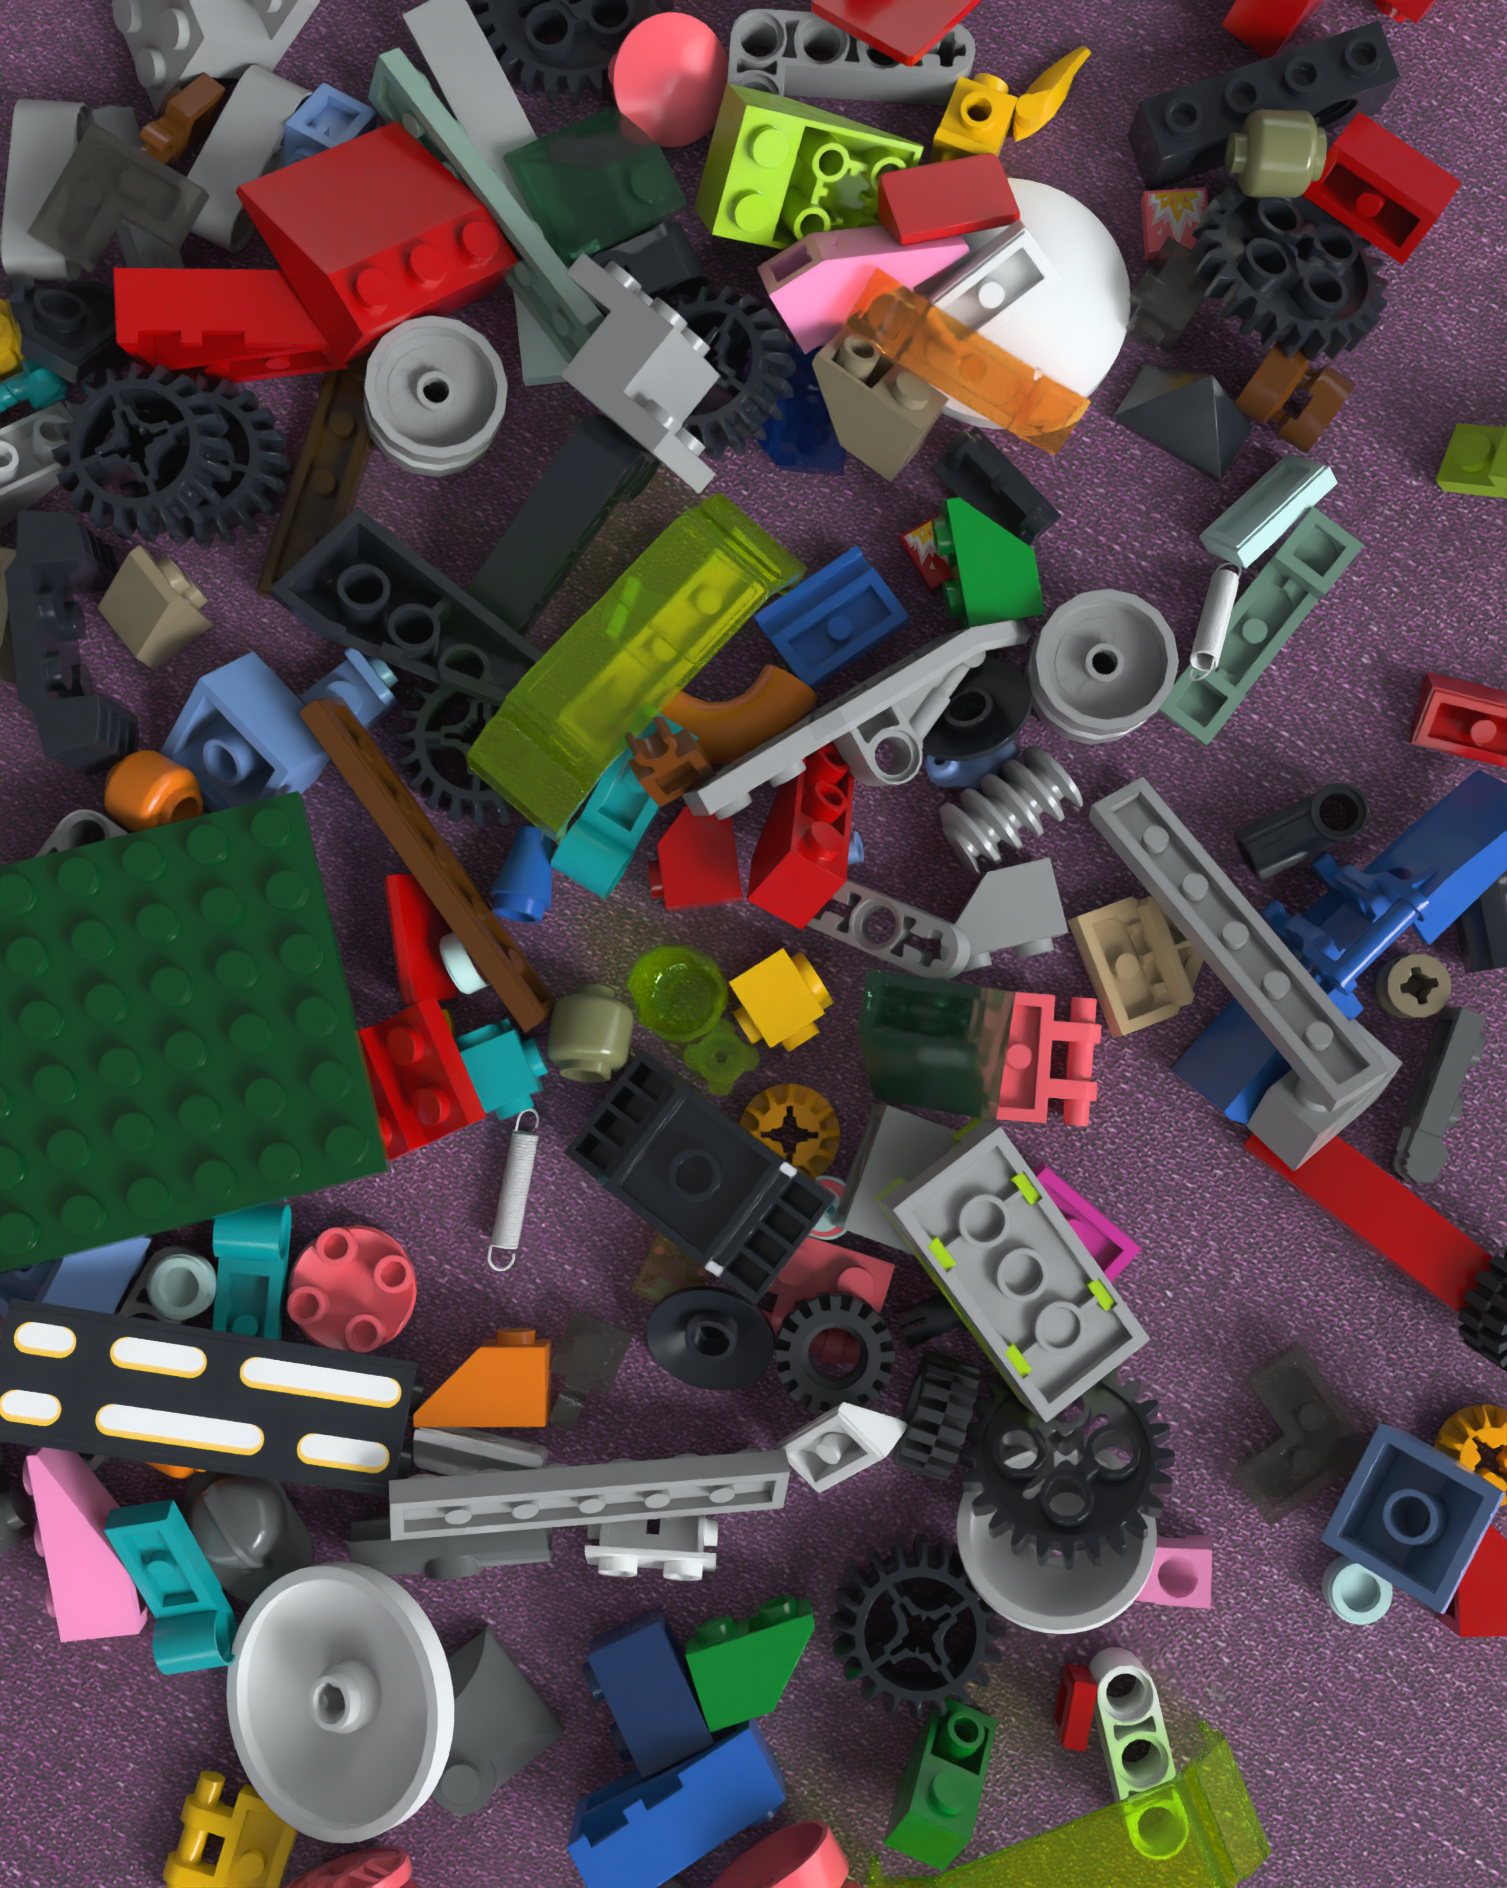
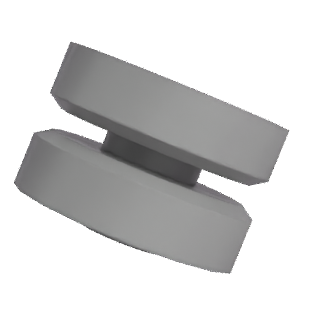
M430 315L402 322L380 339L368 359L363 412L370 437L388 460L410 473L442 477L464 472L486 455L500 429L505 413L508 390L501 358L484 335L460 320ZM429 392L441 394L443 396L442 402H430L428 400Z
M1113 589L1080 593L1056 609L1029 649L1024 678L1031 692L1034 711L1044 725L1067 740L1093 745L1121 739L1150 718L1172 691L1179 663L1175 637L1161 613L1135 594ZM1092 660L1100 662L1099 671L1108 670L1109 674L1103 675L1095 671Z

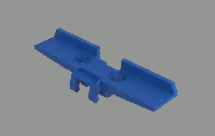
M1478 769L1398 836L1362 872L1352 864H1347L1341 869L1334 858L1328 852L1323 851L1310 863V866L1328 889L1325 894L1302 916L1295 914L1291 918L1284 907L1275 899L1260 912L1263 920L1286 945L1306 970L1312 969L1309 973L1348 1021L1364 1010L1352 992L1357 987L1355 979L1410 925L1419 939L1430 945L1507 870V784ZM1235 997L1171 1068L1179 1078L1219 1109L1226 1117L1244 1124L1249 1122L1267 1090L1293 1069Z

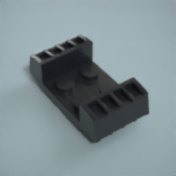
M18 510L16 557L4 571L18 698L23 705L34 713L45 757L48 759L52 758L57 763H63L66 767H72L77 772L81 771L86 776H92L110 770L126 756L137 752L139 744L138 717L105 697L93 694L89 669L85 663H81L79 640L85 638L86 623L80 604L74 601V595L107 591L119 571V565L112 547L109 544H105L102 538L94 535V532L87 529L82 522L77 521L71 513Z
M641 1049L564 1153L594 1177L603 1188L705 1269L717 1275L753 1304L757 1305L836 1199L835 1194L804 1169L790 1164L694 1090L695 1085L662 1060Z

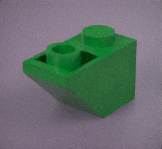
M960 497L946 499L938 507L940 517L932 518L931 528L938 557L947 555L952 577L951 581L943 582V597L948 618L950 620L958 618L960 630L1004 621L1029 619L1045 614L1034 549Z
M792 1595L777 1597L761 1604L757 1608L758 1615L733 1622L732 1616L717 1617L695 1628L696 1635L687 1638L685 1656L710 1733L774 1711L815 1628L814 1611L810 1598L795 1602Z
M946 1696L947 1713L944 1717L937 1715L933 1704L930 1708L899 1781L883 1841L884 1845L942 1871L947 1868L972 1839L998 1723L997 1719Z

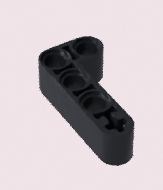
M591 414L570 436L465 592L525 638L619 502H631L638 497L653 479L661 462L607 416Z

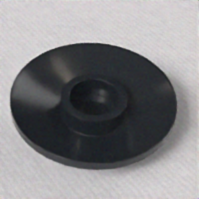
M985 658L982 664L970 668L949 697V704L922 740V751L942 760L968 761L990 755L1009 744L1021 732L1031 712V692L1024 676L1010 664L992 658Z
M691 1286L668 1294L656 1304L647 1325L648 1346L658 1364L676 1379L698 1388L730 1390L746 1386L765 1373L774 1355L775 1335L772 1325L764 1312L746 1297L720 1287Z

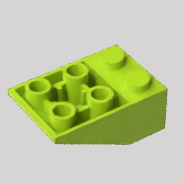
M727 83L693 210L712 235L782 250L787 249L810 233L883 225L878 220L879 175L885 172L917 167L924 147L919 143L784 96Z

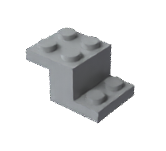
M113 0L111 6L113 8L115 24L123 33L134 59L138 80L146 89L157 115L160 104L172 88L179 85L184 89L204 72L211 78L240 79L251 65L256 64L272 72L320 0Z
M582 252L566 275L607 317L569 363L561 376L610 420L700 494L715 476V473L698 458L706 447L684 429L682 423L720 377L715 369L703 358L710 350V347L686 327L688 323L669 305L658 297L654 300L640 290L642 286L614 261L611 260L603 269Z

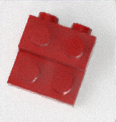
M436 997L418 1002L379 1024L358 1030L389 1161L408 1155L487 1117Z

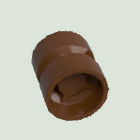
M1277 341L1234 403L1240 411L1259 424L1271 420L1276 422L1277 436L1304 454H1307L1340 410L1356 384L1328 365L1314 369L1310 366V361L1305 356L1301 347L1291 359L1286 358L1281 342ZM1297 385H1300L1311 394L1301 410L1286 403Z

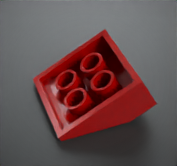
M397 121L240 185L235 192L341 365L374 350L385 334L404 321L430 315L443 317L492 294L519 262L485 204Z

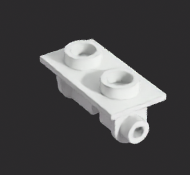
M706 1515L660 1518L659 1535L647 1534L648 1520L588 1524V1539H599V1546L585 1545L584 1552L587 1564L598 1565L599 1574L612 1577H633L637 1575V1567L663 1569V1577L667 1579L698 1581L702 1579V1571H716V1553L704 1552V1546H717V1519H706Z

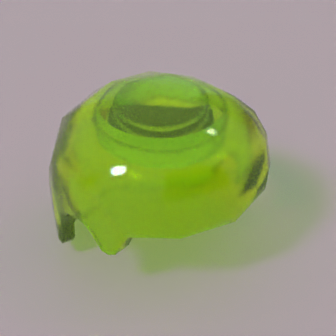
M659 945L639 956L626 981V988L631 992L634 1000L636 1019L648 1030H652L657 1036L666 1041L690 1042L714 1030L728 1003L727 984L720 966L714 959L696 946Z

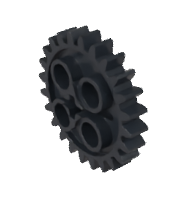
M471 0L474 13L479 15L476 17V20L497 60L501 59L500 66L507 80L521 73L520 80L523 92L527 95L534 91L539 83L544 84L547 102L553 104L561 89L569 90L573 106L579 105L582 89L589 88L599 103L604 102V84L610 82L608 78L610 60L617 54L628 33L646 18L674 9L673 0H577L578 3L569 4V0ZM524 13L527 15V18H522L520 15ZM615 16L624 20L622 24L616 27L606 28L599 25V22L607 17ZM551 33L565 36L556 44L546 45L539 42L543 36Z
M1228 184L1220 196L1216 195L1199 218L1201 221L1192 233L1197 242L1190 250V255L1202 260L1194 271L1195 276L1212 280L1204 295L1206 298L1223 299L1226 305L1219 315L1222 318H1230L1237 315L1242 320L1239 330L1242 336L1249 334L1254 329L1261 333L1262 348L1267 350L1274 341L1281 342L1286 358L1291 359L1301 347L1310 362H1314L1322 352L1333 360L1337 358L1343 349L1349 353L1353 351L1359 342L1364 340L1380 321L1379 313L1388 302L1381 296V293L1387 288L1388 281L1375 274L1384 265L1383 261L1366 255L1372 243L1364 238H1356L1352 233V229L1306 197H1249L1241 192L1240 187L1237 188L1232 184Z
M1119 1365L1071 1403L1079 1408L1082 1414L1078 1419L1070 1423H1060L1053 1419L1046 1423L1023 1405L1009 1386L1006 1387L991 1378L987 1381L988 1393L993 1402L988 1403L976 1399L972 1405L973 1415L981 1423L970 1422L966 1427L965 1432L967 1434L965 1440L975 1446L959 1449L960 1465L974 1469L961 1477L964 1492H982L971 1503L975 1517L995 1513L988 1525L989 1535L993 1539L1003 1535L1008 1530L1013 1532L1011 1551L1014 1555L1017 1556L1029 1543L1036 1545L1038 1565L1044 1566L1052 1550L1061 1551L1066 1570H1072L1076 1551L1085 1550L1092 1564L1095 1567L1100 1566V1546L1108 1544L1114 1552L1122 1557L1126 1555L1124 1537L1126 1531L1142 1540L1148 1537V1526L1141 1514L1160 1519L1163 1516L1164 1504L1152 1493L1169 1494L1172 1491L1173 1478L1159 1470L1174 1466L1175 1451L1158 1447L1170 1439V1426L1165 1423L1149 1424L1158 1415L1159 1403L1156 1399L1147 1400L1139 1404L1136 1402L1141 1393V1381L1138 1379L1132 1380L1123 1387H1120L1117 1384ZM1105 1418L1108 1420L1107 1425L1101 1426L1089 1436L1087 1435L1090 1426L1097 1419ZM1015 1447L1028 1448L1037 1457L1031 1465L1022 1469L1011 1468L1002 1461L1003 1455ZM1114 1447L1126 1452L1131 1460L1123 1468L1113 1470L1100 1465L1095 1457L1103 1449ZM1077 1448L1078 1464L1073 1465L1070 1461L1063 1460L1055 1467L1054 1453L1056 1451L1064 1456H1068ZM1043 1479L1045 1480L1041 1486V1491L1034 1498H1024L1023 1493L1025 1490H1030ZM1069 1492L1082 1498L1086 1505L1076 1515L1063 1516L1054 1512L1049 1503L1056 1495Z

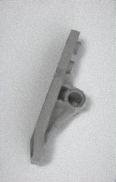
M1024 619L971 627L938 636L810 713L787 730L715 772L717 776L687 791L682 797L693 816L715 813L718 820L725 819L748 806L753 801L748 792L765 781L769 780L771 786L776 787L802 773L806 769L802 759L831 741L834 742L843 761L849 765L850 773L858 782L866 786L876 787L900 785L908 782L918 773L922 764V740L949 704V697L968 670L983 663L986 651L1027 643L1031 632ZM881 741L886 742L893 753V764L887 773L881 771L875 760V750Z

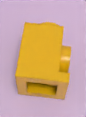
M986 73L975 75L973 81L964 77L958 79L940 127H938L934 136L929 164L986 153H994L998 157L1012 122L1018 100L1017 97L1008 94L1009 88L1003 80Z

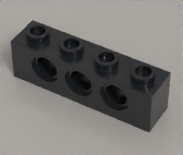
M1378 20L1143 100L1139 104L1127 137L1147 191H1152L1226 166L1225 156L1228 138L1231 133H1241V127L1252 111L1261 109L1305 110L1312 115L1316 126L1324 128L1326 132L1349 124L1359 111L1367 117L1378 114L1401 77Z

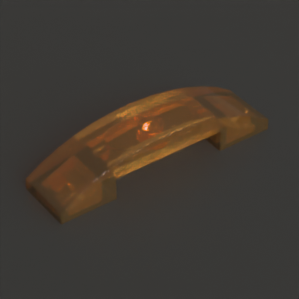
M878 266L843 323L849 330L930 384L994 423L1055 456L1091 403L1089 398L1038 366L1035 368L936 306L931 299Z

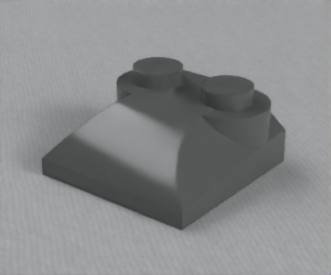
M488 1625L446 1657L453 1686L454 1728L445 1768L431 1795L441 1807L459 1818L482 1808L496 1789L565 1733L566 1730Z

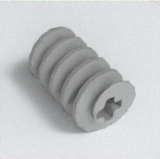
M1031 744L1022 751L1024 766L1013 759H1009L1002 764L1004 781L990 773L981 779L983 796L971 788H967L960 793L963 811L948 802L939 808L943 825L942 830L948 843L965 868L976 879L981 876L976 859L979 855H983L995 865L1002 862L997 845L999 841L1003 840L1016 851L1023 847L1018 828L1025 826L1036 836L1044 833L1039 818L1041 812L1045 811L1058 822L1063 820L1065 816L1060 799L1064 796L1076 806H1083V799L1079 789L1070 775L1057 760L1038 746Z

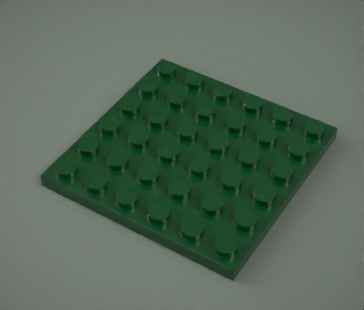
M298 791L0 866V1275L392 1172L303 796Z

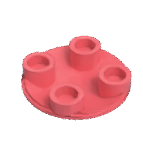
M666 12L646 18L628 33L617 54L610 60L608 78L613 86L619 112L634 133L657 146L681 147L700 140L716 125L727 84L729 62L720 40L706 24L687 14Z
M363 1225L329 1228L314 1238L302 1250L294 1263L288 1285V1313L301 1331L320 1347L361 1354L374 1351L393 1340L402 1331L411 1317L417 1296V1279L414 1266L404 1248L394 1238L381 1230Z

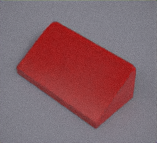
M994 153L885 172L879 175L878 220L902 246L1008 226L1020 219V210L1003 166Z
M1427 672L1422 683L1409 737L1410 744L1507 768V691Z
M413 874L386 875L387 879H384L401 1001H404L405 1004L414 1005L434 997L437 998L438 1002L456 999L459 996V988L455 985L446 969L439 947L441 938L451 933L449 924Z

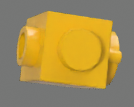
M784 948L729 982L731 989L742 1004L740 1008L732 1012L752 1045L763 1038L770 1049L781 1042L787 1052H790L818 1034L820 1031L814 1021L825 1014L823 1010L834 1003L821 979L801 951L789 957Z

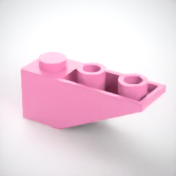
M884 225L810 233L758 266L757 269L768 295L804 354H807L818 346H825L846 324L852 326L873 312L885 311L892 307L903 293L924 280L944 275L953 268L958 259L971 251L961 235L902 246Z
M34 1446L24 1461L23 1483L26 1492L34 1496L38 1517L34 1531L35 1547L38 1555L45 1557L49 1577L46 1588V1606L49 1615L57 1619L60 1641L68 1642L139 1634L152 1612L103 1531L110 1509L120 1508L77 1452Z

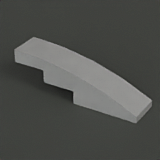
M429 0L402 14L406 28L431 72L439 94L451 116L464 126L470 141L490 168L495 169L502 176L509 193L525 214L539 225L544 239L550 247L555 249L582 235V229L562 187L466 0Z

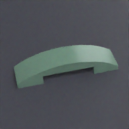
M1313 506L1233 605L1217 668L1211 670L1204 679L1192 681L1189 678L1191 669L1194 670L1192 677L1195 679L1202 677L1208 671L1198 670L1189 662L1175 680L1172 691L1157 711L1206 747L1247 696L1245 694L1318 600L1329 591L1364 544Z

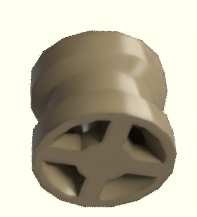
M1410 954L1385 961L1377 969L1372 981V994L1377 1005L1386 1014L1397 1019L1423 1018L1438 1013L1446 1005L1451 993V979L1447 969L1436 958L1426 954ZM1418 990H1421L1420 994L1415 998Z

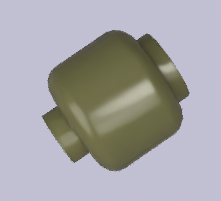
M1261 109L1252 111L1245 119L1241 132L1231 133L1228 138L1225 156L1226 171L1230 174H1236L1240 190L1246 196L1299 197L1306 191L1311 181H1318L1322 175L1327 152L1326 132L1324 128L1316 126L1312 115L1305 110Z
M584 984L577 987L576 994L566 995L555 1002L550 1019L546 1053L549 1059L560 1067L559 1073L561 1076L585 1083H604L610 1080L611 1073L622 1070L628 1063L634 1014L628 1005L614 999L615 991L602 985Z

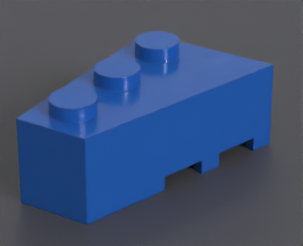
M755 1718L715 1731L713 1745L645 1778L641 1777L637 1768L579 1799L567 1843V1850L587 1888H657L744 1828H753L771 1819L779 1811L780 1804L786 1801L785 1777Z

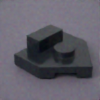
M5 278L4 297L21 355L75 385L78 383L83 385V381H91L97 387L106 381V367L115 369L118 372L129 363L130 355L116 343L114 290L98 281L72 280L71 288L35 287L33 278Z

